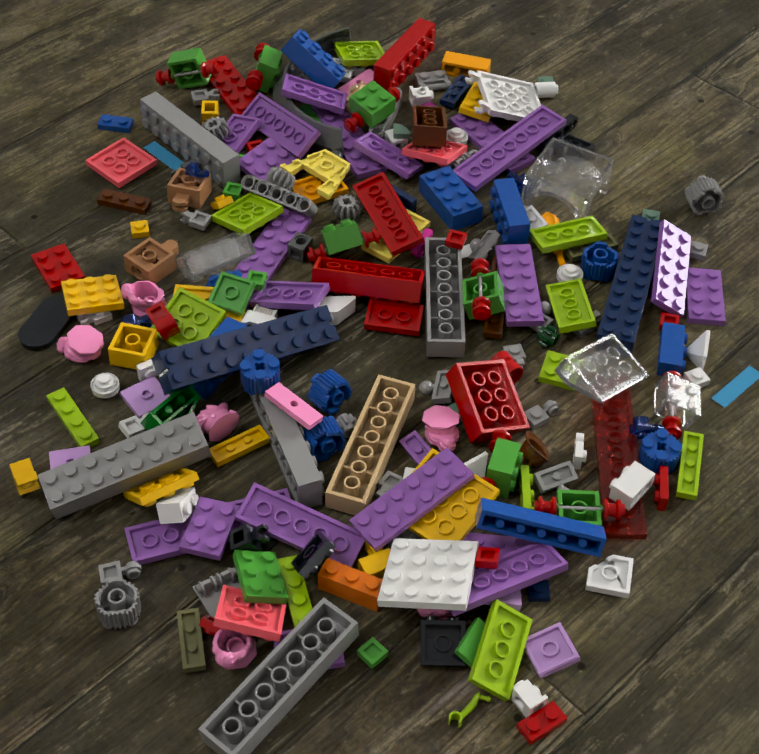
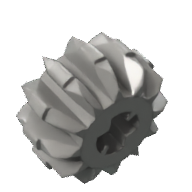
M212 116L211 119H206V122L202 123V127L219 140L224 141V137H228V132H230L229 126L224 118L219 116L214 118Z
M271 167L266 177L267 182L290 191L296 181L294 175L278 167Z
M346 194L344 196L339 195L338 198L334 199L332 211L335 217L340 218L341 221L349 218L355 220L356 217L360 216L362 205L358 197H353V194L350 196Z

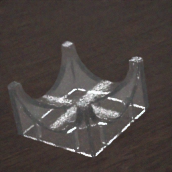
M553 137L524 176L521 198L524 208L529 206L531 199L534 197L547 195L564 202L572 210L575 219L587 217L598 191L600 190L604 194H607L609 191L615 159Z

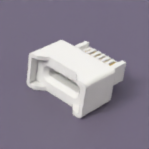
M256 304L253 311L247 310L241 323L249 327L277 319L278 310L260 307Z

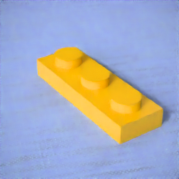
M259 424L209 448L212 455L210 458L217 467H220L270 443V437Z

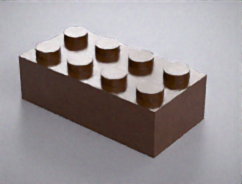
M413 105L411 122L412 145L420 148L432 146L436 149L446 147L447 120L445 107Z

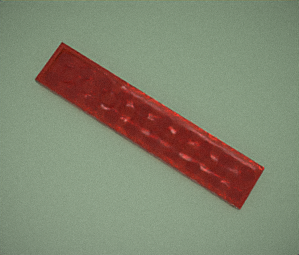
M590 376L589 385L602 505L603 499H607L608 503H615V501L609 498L611 490L609 486L614 478L618 479L626 466H630L634 461L638 462L629 379L626 377ZM643 496L630 510L625 508V516H621L620 520H616L615 516H608L607 520H603L606 538L646 540L647 528Z

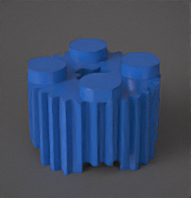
M596 241L592 246L589 245V247L583 249L580 264L583 278L586 280L593 279L609 282L616 271L618 252L612 250L611 247L609 248L606 242L602 243V241Z
M255 349L251 355L248 354L247 357L242 359L240 362V379L242 386H244V391L247 394L251 393V396L257 393L261 395V393L265 394L266 390L278 382L280 383V363L276 357H273V354H266L262 349Z
M330 369L326 372L324 371L323 374L317 373L312 377V386H310L311 389L307 394V398L323 412L332 415L340 410L338 406H341L344 400L348 401L351 398L350 395H352L351 392L353 390L349 387V382Z
M324 416L323 420L310 430L303 428V438L305 441L308 440L311 456H315L318 462L327 461L330 459V455H334V453H337V450L342 451L346 447L345 434L333 416Z
M658 429L654 433H648L641 442L638 453L639 462L654 473H658L660 466L668 467V475L672 474L677 467L682 444L679 440H676V437L669 435L666 429Z

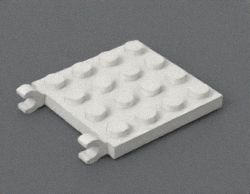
M469 70L468 74L471 78L465 77L467 84L478 83L483 100L478 101L479 106L482 107H475V111L478 114L488 112V115L492 117L519 122L541 106L533 83L479 70L477 72Z

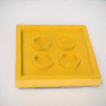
M107 274L100 277L61 281L68 316L124 309V301L116 275Z
M181 468L124 491L123 494L125 499L141 506L149 507L157 502L156 500L161 497L168 498L173 496L175 491L180 488L187 489L192 487L194 482L199 480L196 471Z

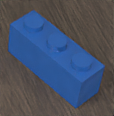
M663 322L659 338L656 375L663 376L668 371H676L678 373L685 371L686 360H683V358L686 357L687 347L684 344L687 343L688 333H685V325Z

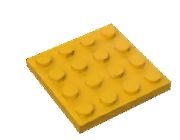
M432 448L414 471L440 452ZM474 474V479L408 529L423 539L463 541L476 525L475 514L480 499L495 500L500 494V489Z

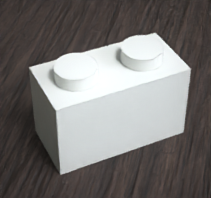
M634 461L630 466H626L618 479H613L609 486L611 489L609 498L615 502L617 499H620L621 503L625 504V508L630 510L652 487L655 473Z
M195 487L180 488L175 491L173 496L163 497L156 504L160 524L184 523L194 512L199 501Z

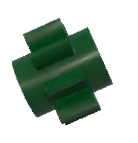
M549 324L547 327L542 326L537 333V338L540 339L538 344L545 348H549V346L554 347L560 338V335L556 333L558 329Z

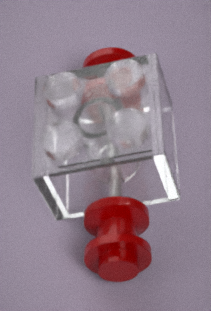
M668 371L655 384L654 414L664 418L662 420L663 429H666L669 435L676 437V440L682 436L681 426L688 428L701 416V387L683 379L681 374L676 371Z

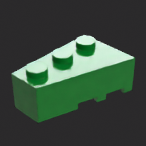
M193 387L175 392L149 412L140 424L146 430H150L192 413L201 396Z

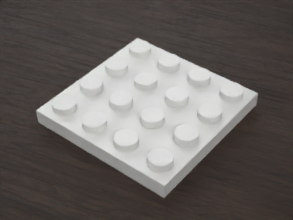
M394 538L377 599L378 607L466 611L475 571L478 541Z

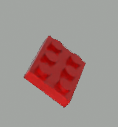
M65 244L31 255L34 265L51 293L62 290L61 281L85 278V275Z
M370 298L364 329L419 336L424 305Z

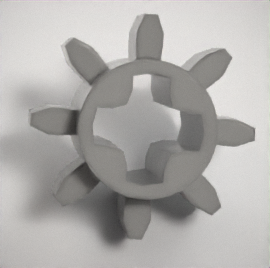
M344 413L339 415L336 421L345 437L350 438L358 420L352 414Z

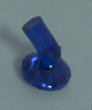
M191 162L185 168V175L209 177V171H201L197 162Z

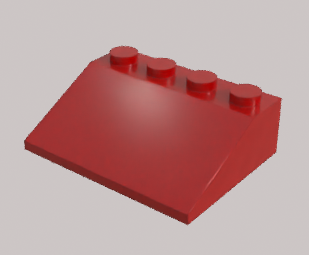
M504 359L456 363L445 374L470 444L491 441L492 433L496 430H505L511 435L530 428Z

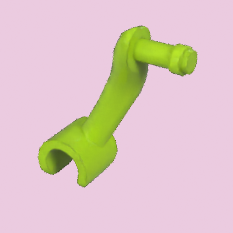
M477 692L461 712L453 711L449 714L448 725H450L451 720L455 719L459 721L458 728H460L462 720L474 710L479 699L490 702L491 697L480 695L481 692Z

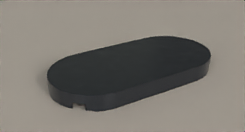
M55 295L45 299L22 325L18 332V337L24 348L32 351H38L44 347L45 349L49 348L75 318L76 315L68 316L63 295Z

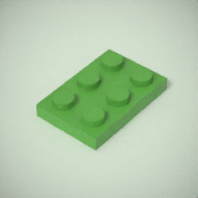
M234 550L233 560L244 602L286 604L289 597L276 553Z

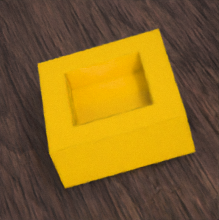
M222 194L215 197V201L210 204L212 209H221L234 201L232 196Z
M148 220L130 222L132 239L150 237Z

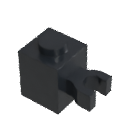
M263 523L254 529L248 524H244L229 531L231 551H263V543L270 541V537L263 534L269 530V526Z

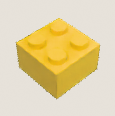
M121 322L108 347L110 365L137 370L136 365L150 360L156 353L159 346L157 329Z

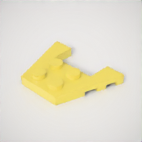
M324 149L307 155L306 159H295L288 165L285 163L281 164L280 168L291 175H295L304 169L311 175L319 178L325 183L317 188V194L329 200L350 170V163Z

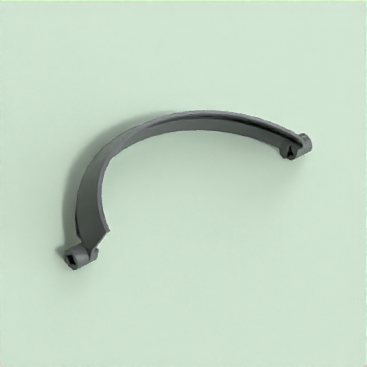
M345 27L334 30L312 41L317 42L325 52L333 49V42L351 41L350 29ZM289 60L275 81L273 101L321 133L310 149L317 152L327 149L343 159L342 128L324 124L307 116L294 105L291 99L281 95L285 75L291 64L295 65Z

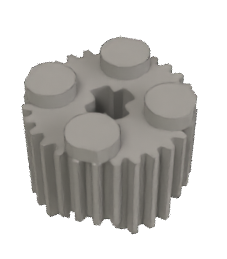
M705 175L699 176L684 191L686 199L695 215L700 216L709 211L716 213L722 207L721 203L724 196L715 179L707 178Z
M115 577L113 580L110 578V581L105 586L102 585V589L99 588V591L94 594L98 618L107 629H112L113 627L115 629L117 627L119 629L122 627L126 628V625L134 626L138 622V616H140L142 608L138 588L134 584L131 585V582L127 583L121 577L119 579Z

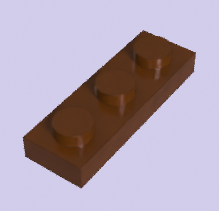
M103 189L97 198L98 205L146 215L152 205V201L149 198L109 189Z

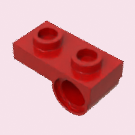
M162 301L145 310L163 341L180 333L176 321L169 314Z

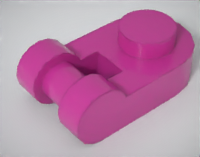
M424 229L422 231L424 243L410 249L412 256L419 259L424 255L425 237H433L431 229Z

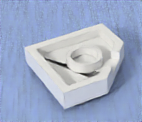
M612 554L604 562L589 567L585 590L628 598L634 559Z

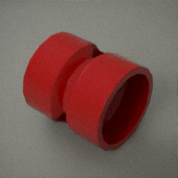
M507 351L496 353L490 360L504 359L513 384L517 383L524 373L523 368L514 361Z

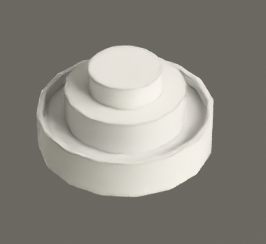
M454 127L447 131L446 140L466 145L468 134L466 131Z
M564 264L557 270L558 282L583 279L582 269L574 264Z
M112 373L98 374L91 381V391L98 398L113 397L120 389L119 379Z

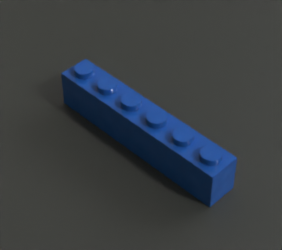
M486 498L480 499L475 514L476 528L596 557H601L607 540L603 526Z

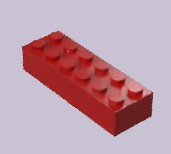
M418 18L374 64L373 80L387 92L389 87L398 88L401 83H404L413 70L419 67L420 63L427 58V55L434 50L435 23Z
M319 256L312 268L311 282L329 283L330 291L339 295L347 293L356 297L369 296L371 299L384 298L391 302L399 300L406 301L408 304L420 303L423 293L425 270Z

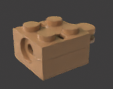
M178 168L167 184L168 203H172L173 210L185 212L188 207L200 209L212 191L211 173Z
M151 237L147 238L123 255L125 270L140 281L158 283L177 269L175 256L179 254L178 243L174 240H167L160 244Z

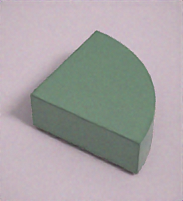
M393 123V138L410 139V131L405 126Z

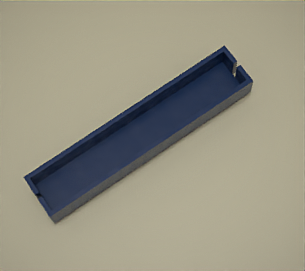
M632 215L598 329L594 349L610 353L613 340L616 338L617 343L614 354L631 358L655 268L659 225L662 221L655 219L649 221L646 217Z
M327 305L159 351L151 360L157 375L168 369V372L159 378L164 395H168L240 373V362L248 354L251 355L255 349H262L266 354H273V357L282 361L329 347L339 341L340 338L335 325L330 323L333 320Z

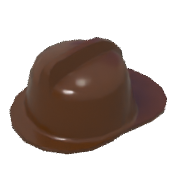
M526 431V440L520 448V452H523L524 465L539 467L547 461L551 462L548 450L543 442L534 433Z

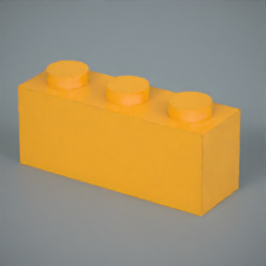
M446 51L442 60L441 70H445L448 76L458 77L460 74L471 77L468 74L469 70L490 73L491 59Z

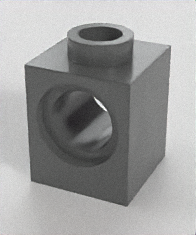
M297 232L287 244L288 258L304 263L308 257L306 252L309 251V247L313 248V237Z

